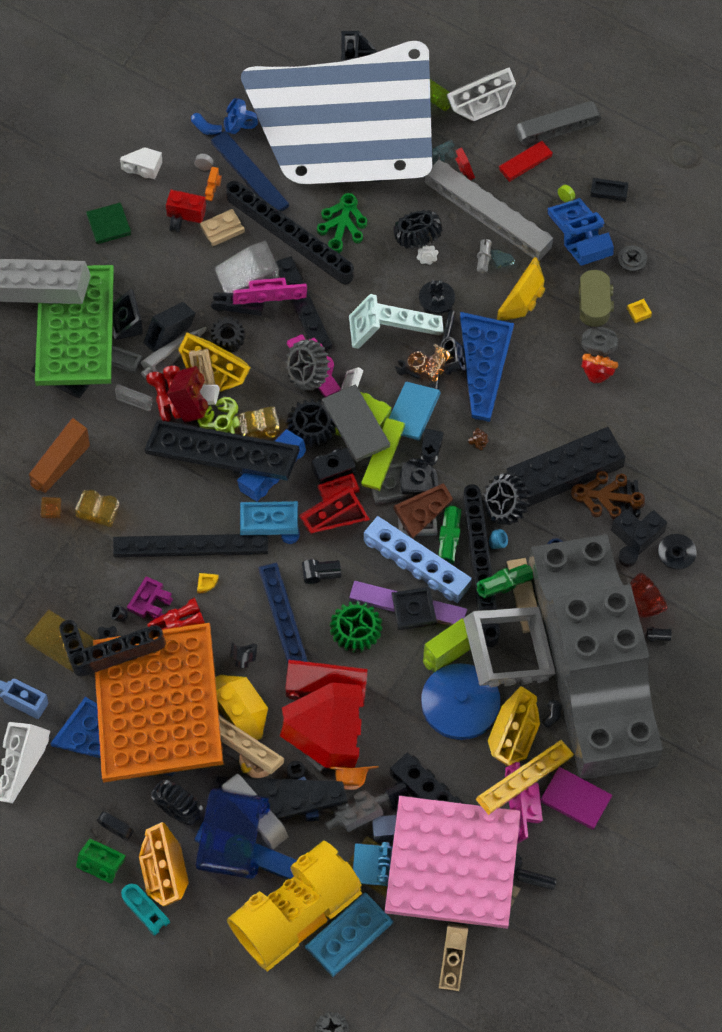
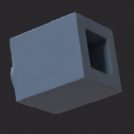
M396 815L379 816L372 820L374 843L394 841Z

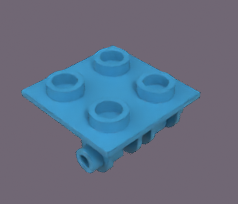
M382 842L381 846L355 844L353 870L361 884L388 886L393 849L390 843Z

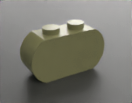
M590 270L580 277V320L588 326L598 327L604 325L609 320L610 312H614V301H611L610 296H613V285H610V278L606 273L599 270Z

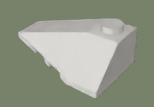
M8 723L3 741L6 755L1 763L4 766V774L0 778L1 802H14L45 751L49 741V730L32 724Z

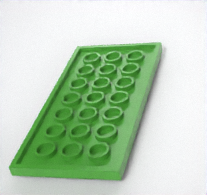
M113 265L87 266L91 277L82 304L38 303L36 386L111 384Z

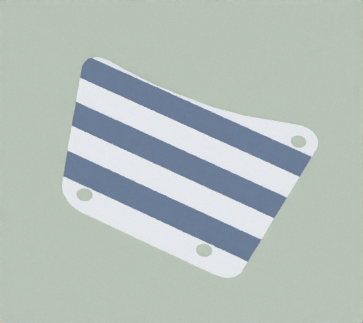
M408 41L368 56L342 62L300 67L255 66L249 67L242 72L241 81L278 164L284 175L290 180L301 184L420 178L430 173L432 169L429 50L422 42ZM410 50H419L420 56L417 59H411L408 55ZM398 160H403L406 163V167L399 171L394 168V163ZM302 165L307 168V173L304 176L296 174L295 170L298 166Z

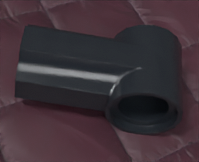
M310 559L302 562L303 579L306 584H316L324 579L341 578L339 560L319 562L318 560Z

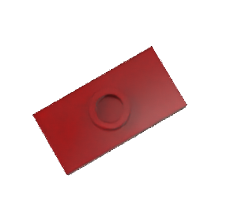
M353 473L317 485L322 500L327 499L346 486L351 487L354 493L360 492Z

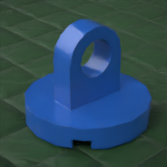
M235 98L230 102L226 110L228 117L224 118L226 132L236 134L240 128L252 129L257 126V115L252 111L246 110L244 100Z

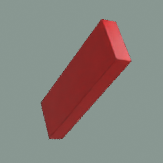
M540 141L500 165L499 171L510 182L552 157L553 153L543 141Z

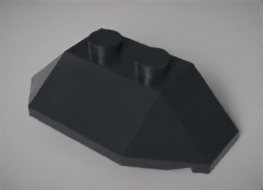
M341 31V62L377 53V49L360 31Z

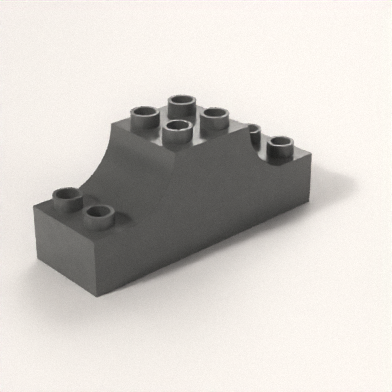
M608 535L531 547L528 566L533 570L531 582L537 606L540 609L556 673L554 677L578 776L586 780L658 767L663 747L650 696L648 676L649 653L631 584L623 585L619 578Z

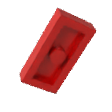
M463 149L456 150L457 158L455 160L460 173L464 176L466 175L468 180L474 179V173Z

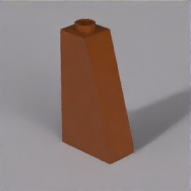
M74 418L69 421L29 473L30 484L35 490H41L46 493L90 447L88 430L85 426Z

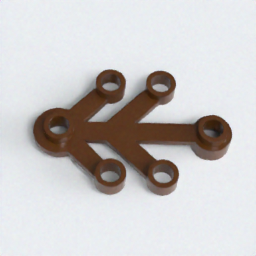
M604 471L599 472L597 478L588 484H577L571 490L572 498L577 502H583L589 508L593 517H600L602 515V507L599 504H594L591 498L598 499L610 513L612 519L621 514V509L614 506L610 501L627 502L634 509H641L645 506V496L642 493L635 492L632 495L611 493L627 484V476L622 473L616 476L615 481L599 491L593 489L600 484L608 482V474ZM614 511H617V512H618L617 515H614V514H612V513H613Z

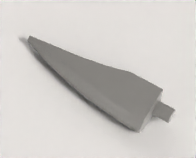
M203 327L190 334L200 337L207 328ZM185 335L163 346L141 361L140 364L145 369L141 372L142 376L146 378V375L151 372L163 374L165 367L173 366L181 356L179 347Z

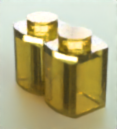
M266 407L238 415L243 436L254 438L266 436L271 438L280 433L275 407Z
M83 490L75 513L81 519L112 527L120 504L113 496H100L94 490Z

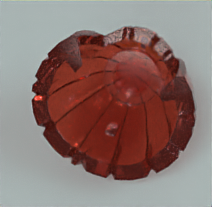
M643 573L637 574L630 584L639 617H652L668 610L664 597L661 596L662 594L657 586H654L653 581Z

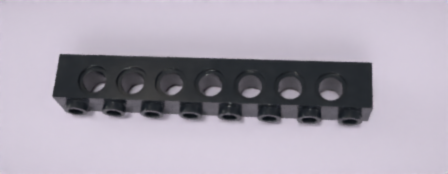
M408 752L390 768V776L397 783H404L408 793L413 798L436 801L444 800L446 802L464 804L459 797H454L449 792V788L444 783H439L429 769L425 770L416 756H411ZM411 773H416L419 775V777L413 779L409 775ZM431 787L433 791L425 792L423 788ZM517 852L514 875L522 868L523 864L522 858Z

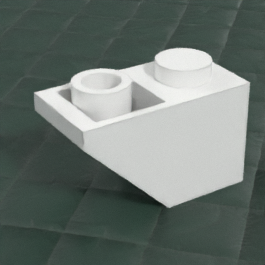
M142 148L124 155L120 159L121 170L155 180L162 165V152Z

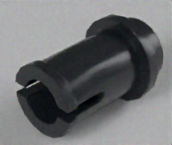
M654 626L647 628V640L651 642L654 640L671 641V629L654 628Z

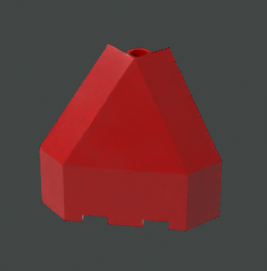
M330 683L282 707L284 719L280 737L325 768H355L360 747H356L358 735H361L362 719H359V708L363 707L361 686Z

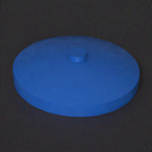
M451 664L434 672L426 681L421 696V708L426 721L436 732L451 739L467 740L482 735L494 724L500 709V693L497 686L491 688L489 685H479L475 666Z

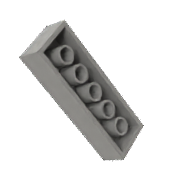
M0 259V302L82 304L91 277L85 261Z

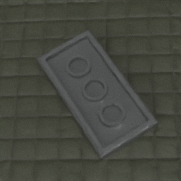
M356 384L322 399L325 409L356 462L390 447V442Z

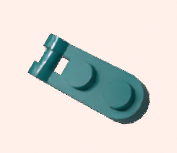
M128 884L122 889V900L153 936L159 933L160 928L170 924V920L138 885ZM156 916L158 920L153 924L150 919Z

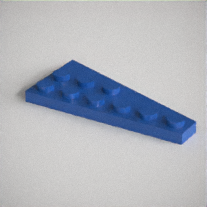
M460 312L471 417L490 422L514 323Z
M85 697L52 740L51 746L101 758L97 703ZM175 772L164 773V774H165V775H169V776H173V775L175 774Z

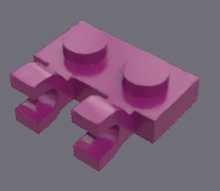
M146 576L128 604L127 611L142 618L149 614L155 619L163 614L161 613V608L153 606L156 599H159L162 603L170 606L173 598H171L172 593L162 590L164 588L162 583Z

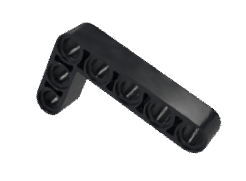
M65 620L59 627L73 672L80 677L159 651L166 645L163 631L159 626H150L88 648L84 647L75 621Z

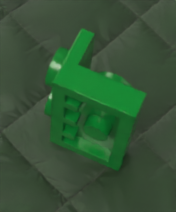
M89 839L78 854L76 867L112 884L116 872L125 861L126 855Z

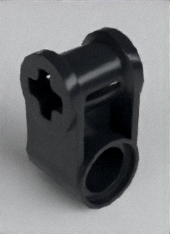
M452 337L445 338L441 343L443 371L446 375H450L454 371L465 370L464 347Z
M425 428L421 459L427 461V464L433 466L438 460L444 432Z

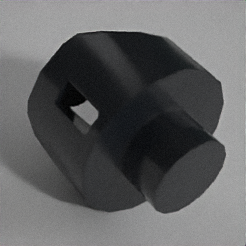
M232 641L230 658L236 660L235 666L248 668L249 662L256 661L258 645L252 643L247 646H237Z

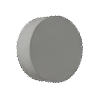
M199 154L196 156L194 163L198 169L208 171L213 165V159L207 154Z

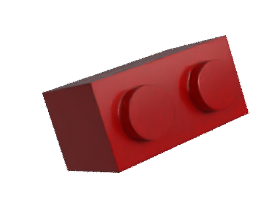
M170 190L166 202L167 216L172 217V215H175L176 218L182 217V220L202 223L206 212V197Z

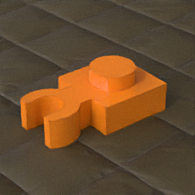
M211 167L205 191L206 200L213 201L216 188L221 184L222 176L219 175V168Z

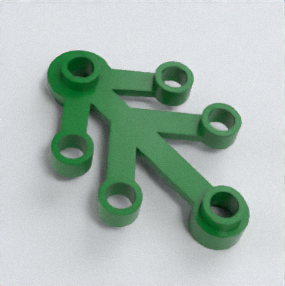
M351 193L344 194L340 199V203L323 209L321 217L327 222L317 225V233L321 236L326 235L329 229L338 225L335 237L328 242V246L337 253H341L343 250V242L341 240L345 227L352 234V241L354 243H361L363 241V233L358 231L349 218L350 212L357 219V227L365 228L367 226V218L358 210V200ZM342 210L341 215L331 219L332 214Z

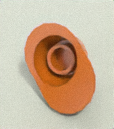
M379 766L351 769L331 767L330 769L335 770L336 781H342L345 790H356L364 784L368 770L379 768Z

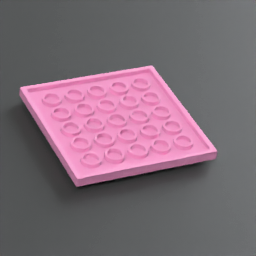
M399 796L385 913L508 929L520 811L498 808L488 815L481 806Z

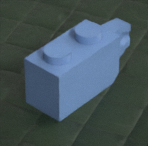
M12 679L7 683L0 680V697L3 698L4 703L39 720L49 704L47 694L17 679Z

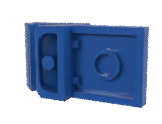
M580 198L548 208V215L564 233V246L580 265L613 255L614 246L609 232L598 235V230L604 227V220L597 212L592 213Z

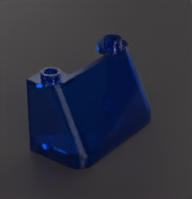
M226 788L212 789L207 802L196 859V869L253 879L258 872V864L253 859L254 847L260 819L268 815L270 810L269 798Z

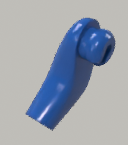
M194 113L191 116V122L201 133L205 135L221 134L222 125L209 124L199 113Z

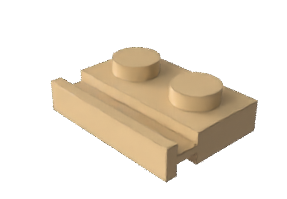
M233 209L200 223V227L211 242L212 247L245 232V228L241 225Z

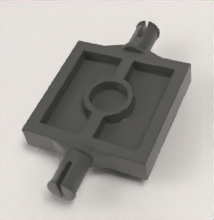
M366 789L357 792L355 795L347 798L348 803L330 807L335 818L325 822V826L329 831L339 825L344 827L347 832H350L383 815L380 804L388 801L389 797L386 792L376 798L371 796Z

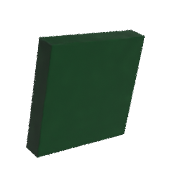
M121 202L86 212L96 245L131 235Z

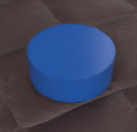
M298 528V534H281V539L285 543L293 544L299 540L300 530Z

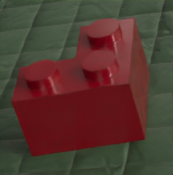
M197 366L179 370L167 392V396L184 422L204 418L209 407L207 400L200 393L205 379Z

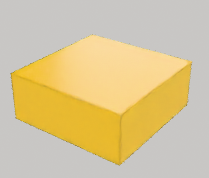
M644 299L627 305V310L634 323L652 316V312Z

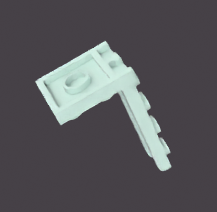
M370 294L349 315L352 348L357 349L380 328V324L434 335H441L444 332L442 316L378 304L377 295Z

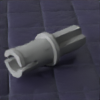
M485 239L480 241V251L477 254V271L481 274L488 271V264L491 260L490 250L492 242L486 239V245L484 244Z

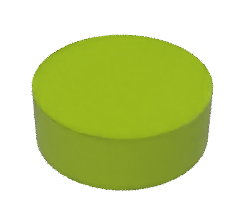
M562 185L558 189V195L565 203L575 199V192L570 186Z

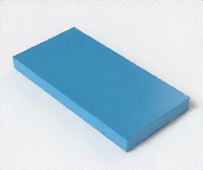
M365 892L308 942L305 948L334 977L393 924V920Z

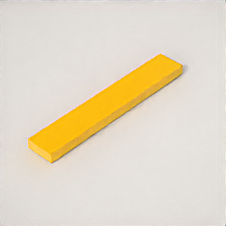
M560 740L480 794L476 801L489 815L571 759L574 754Z

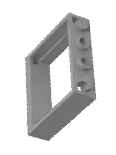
M539 607L474 611L463 618L480 686L489 685L492 688L500 684L511 686L517 682H521L522 685L532 683L533 681L541 683L549 681V678L556 674ZM528 621L539 670L493 673L481 624Z

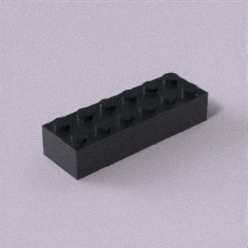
M605 427L506 469V474H514L519 476L521 481L526 482L525 487L529 488L527 495L531 496L527 499V502L530 503V505L526 506L527 508L566 492L577 484L590 482L596 479L597 474L601 471L609 474L623 468L626 456L609 427Z

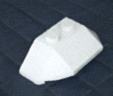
M509 67L448 93L447 97L454 112L471 121H476L505 108L516 82Z

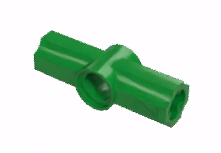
M455 506L445 507L443 526H441L439 537L440 548L438 556L450 564H454L456 545H458L460 534L461 509Z
M527 564L510 570L508 568L502 569L493 576L477 583V591L484 598L502 592V594L507 593L518 585L531 581L533 579V570Z

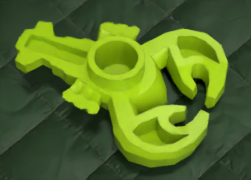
M223 397L216 403V406L224 405L223 407H218V410L228 413L227 415H218L213 422L215 414L214 411H211L208 415L209 411L213 409L209 406L204 418L198 419V424L201 428L216 429V431L235 434L234 429L240 425L238 417L235 416L238 413V405L230 397Z

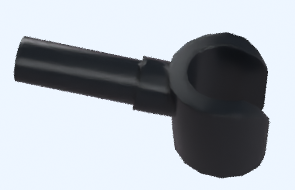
M398 361L399 366L402 367L395 366L396 372L399 375L406 373L417 379L420 378V374L406 367L405 361Z

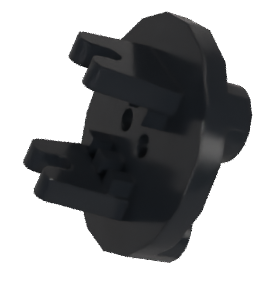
M432 280L426 283L419 291V302L426 313L441 314L452 309L455 303V293L453 288L442 280Z

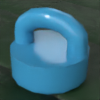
M502 529L494 530L489 536V546L491 549L505 548L508 544L507 534Z

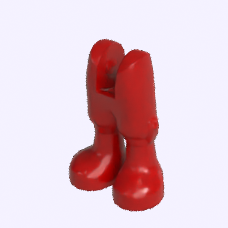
M177 366L165 367L163 374L151 372L146 375L147 383L156 388V403L158 404L160 416L163 421L167 422L171 421L169 408H171L175 419L181 418L166 392V381L170 388L176 373L180 370Z
M194 597L182 608L169 610L167 613L150 621L147 626H159L164 630L204 624L205 622ZM193 615L183 621H179L183 617Z

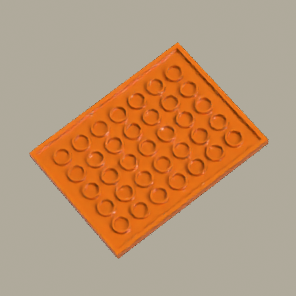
M210 623L164 629L162 631L166 645L163 649L95 672L103 783L224 765ZM118 637L93 640V646Z

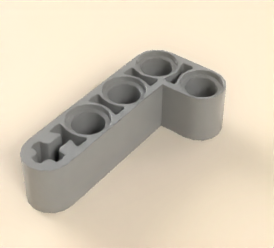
M238 773L222 785L223 790L260 832L261 837L270 849L274 850L289 838L282 823Z

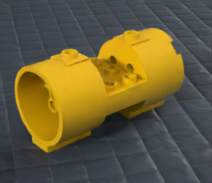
M326 841L319 843L310 852L300 856L292 864L291 872L294 877L286 880L278 890L270 893L268 896L259 891L227 918V923L236 938L256 960L257 964L267 972L299 946L297 934L317 917L324 913L325 916L332 919L362 894L360 891L362 885L354 870L347 861L345 862L338 855L339 852Z

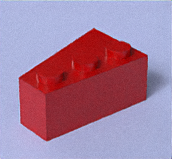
M346 486L299 515L309 533L370 520L352 488Z

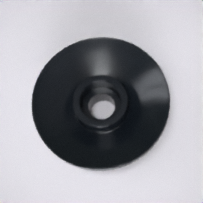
M671 534L660 542L658 555L664 565L680 570L689 567L695 561L697 550L693 541L687 536Z

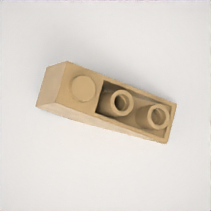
M448 923L439 988L460 990L468 925Z

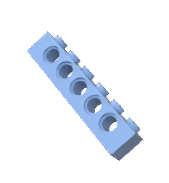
M379 516L365 530L364 541L368 547L377 549L383 557L392 559L401 569H407L416 579H422L431 589L443 593L446 599L458 603L471 587V577ZM387 538L389 541L383 542L381 539ZM401 548V549H404L405 551H404V552H398L397 549ZM419 559L420 562L415 563L412 560ZM433 569V570H435L436 572H435V573H429L428 570ZM444 580H450V581H452V583L447 584V583H445V582H443V581H444Z

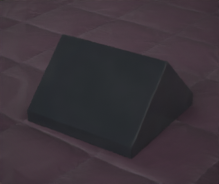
M132 289L113 303V334L116 340L143 334L142 320Z

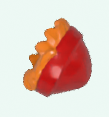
M584 354L582 356L581 367L592 383H601L607 380L618 368V362L610 360L609 357L604 358L599 355L594 357L591 354Z

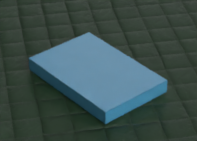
M405 382L389 419L405 423L401 436L420 441L441 394L440 390Z
M298 501L240 502V535L298 534Z

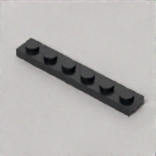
M292 256L275 261L277 272L280 278H285L286 285L304 284ZM308 291L306 298L290 299L308 340L315 338L318 343L325 347V350L331 349L332 343Z

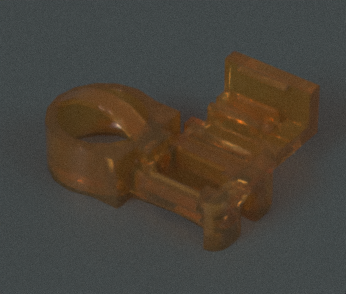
M437 344L434 345L436 348L435 354H432L429 358L422 352L417 351L412 353L407 361L413 371L419 374L424 372L430 376L433 382L437 381L438 374L441 375L444 372L442 366L451 356L447 350ZM414 360L417 361L419 365L413 366Z

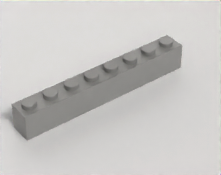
M438 160L432 166L430 173L425 176V184L532 258L536 257L540 261L552 248L553 237L548 232L542 231L535 223L526 220L519 212L510 209L506 203L500 202L490 192L481 189L477 183L471 182L462 173L452 169L448 163Z

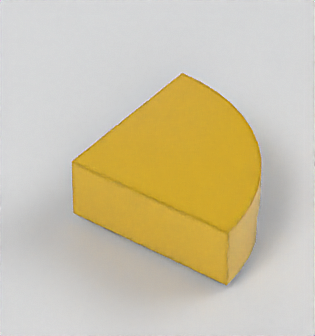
M199 573L197 593H206L212 590L218 582L219 575Z

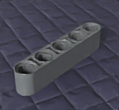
M590 101L521 122L515 126V132L522 145H530L595 125L602 117L595 103Z

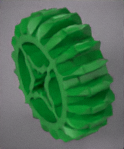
M350 601L348 607L342 604L341 610L336 609V615L331 617L330 627L332 629L330 634L334 635L333 641H339V648L345 645L346 651L352 648V652L355 653L356 649L359 648L363 652L364 647L370 649L371 644L376 645L377 639L381 637L382 619L378 618L379 613L374 612L373 606L367 608L366 602L363 606L360 605L359 601L356 602V605H353ZM363 618H366L370 622L372 628L368 627V624L363 622ZM340 626L349 631V636L343 633Z

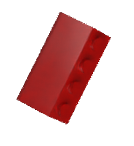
M288 660L286 697L298 700L330 683L354 684L361 686L364 706L368 669Z

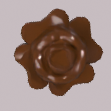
M476 428L473 431V437L469 438L468 442L470 445L475 444L476 448L482 451L489 442L488 435L479 428Z

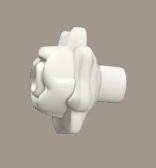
M433 245L423 246L418 249L417 259L420 260L421 264L431 265L432 261H437L438 250H435Z

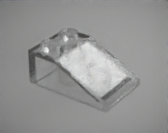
M266 241L248 246L215 267L225 293L249 289L248 281L279 278L278 266Z

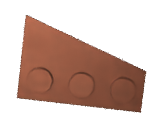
M443 483L394 505L393 509L409 537L414 539L452 502L453 498Z

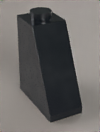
M181 302L153 316L143 343L152 352H155L173 342L191 327L196 312L186 303Z

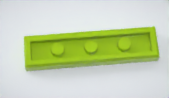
M389 418L386 419L382 430L390 442V447L372 455L361 483L362 486L380 491L405 428V423Z

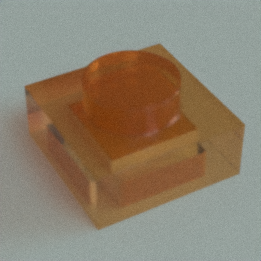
M42 497L41 518H61V498Z

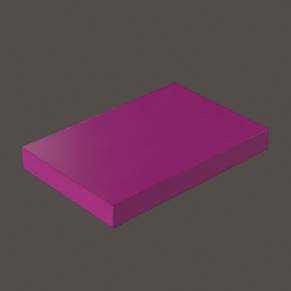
M559 767L540 801L594 830L610 802L612 794Z

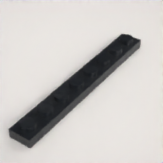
M219 534L113 537L114 557L268 554V535Z

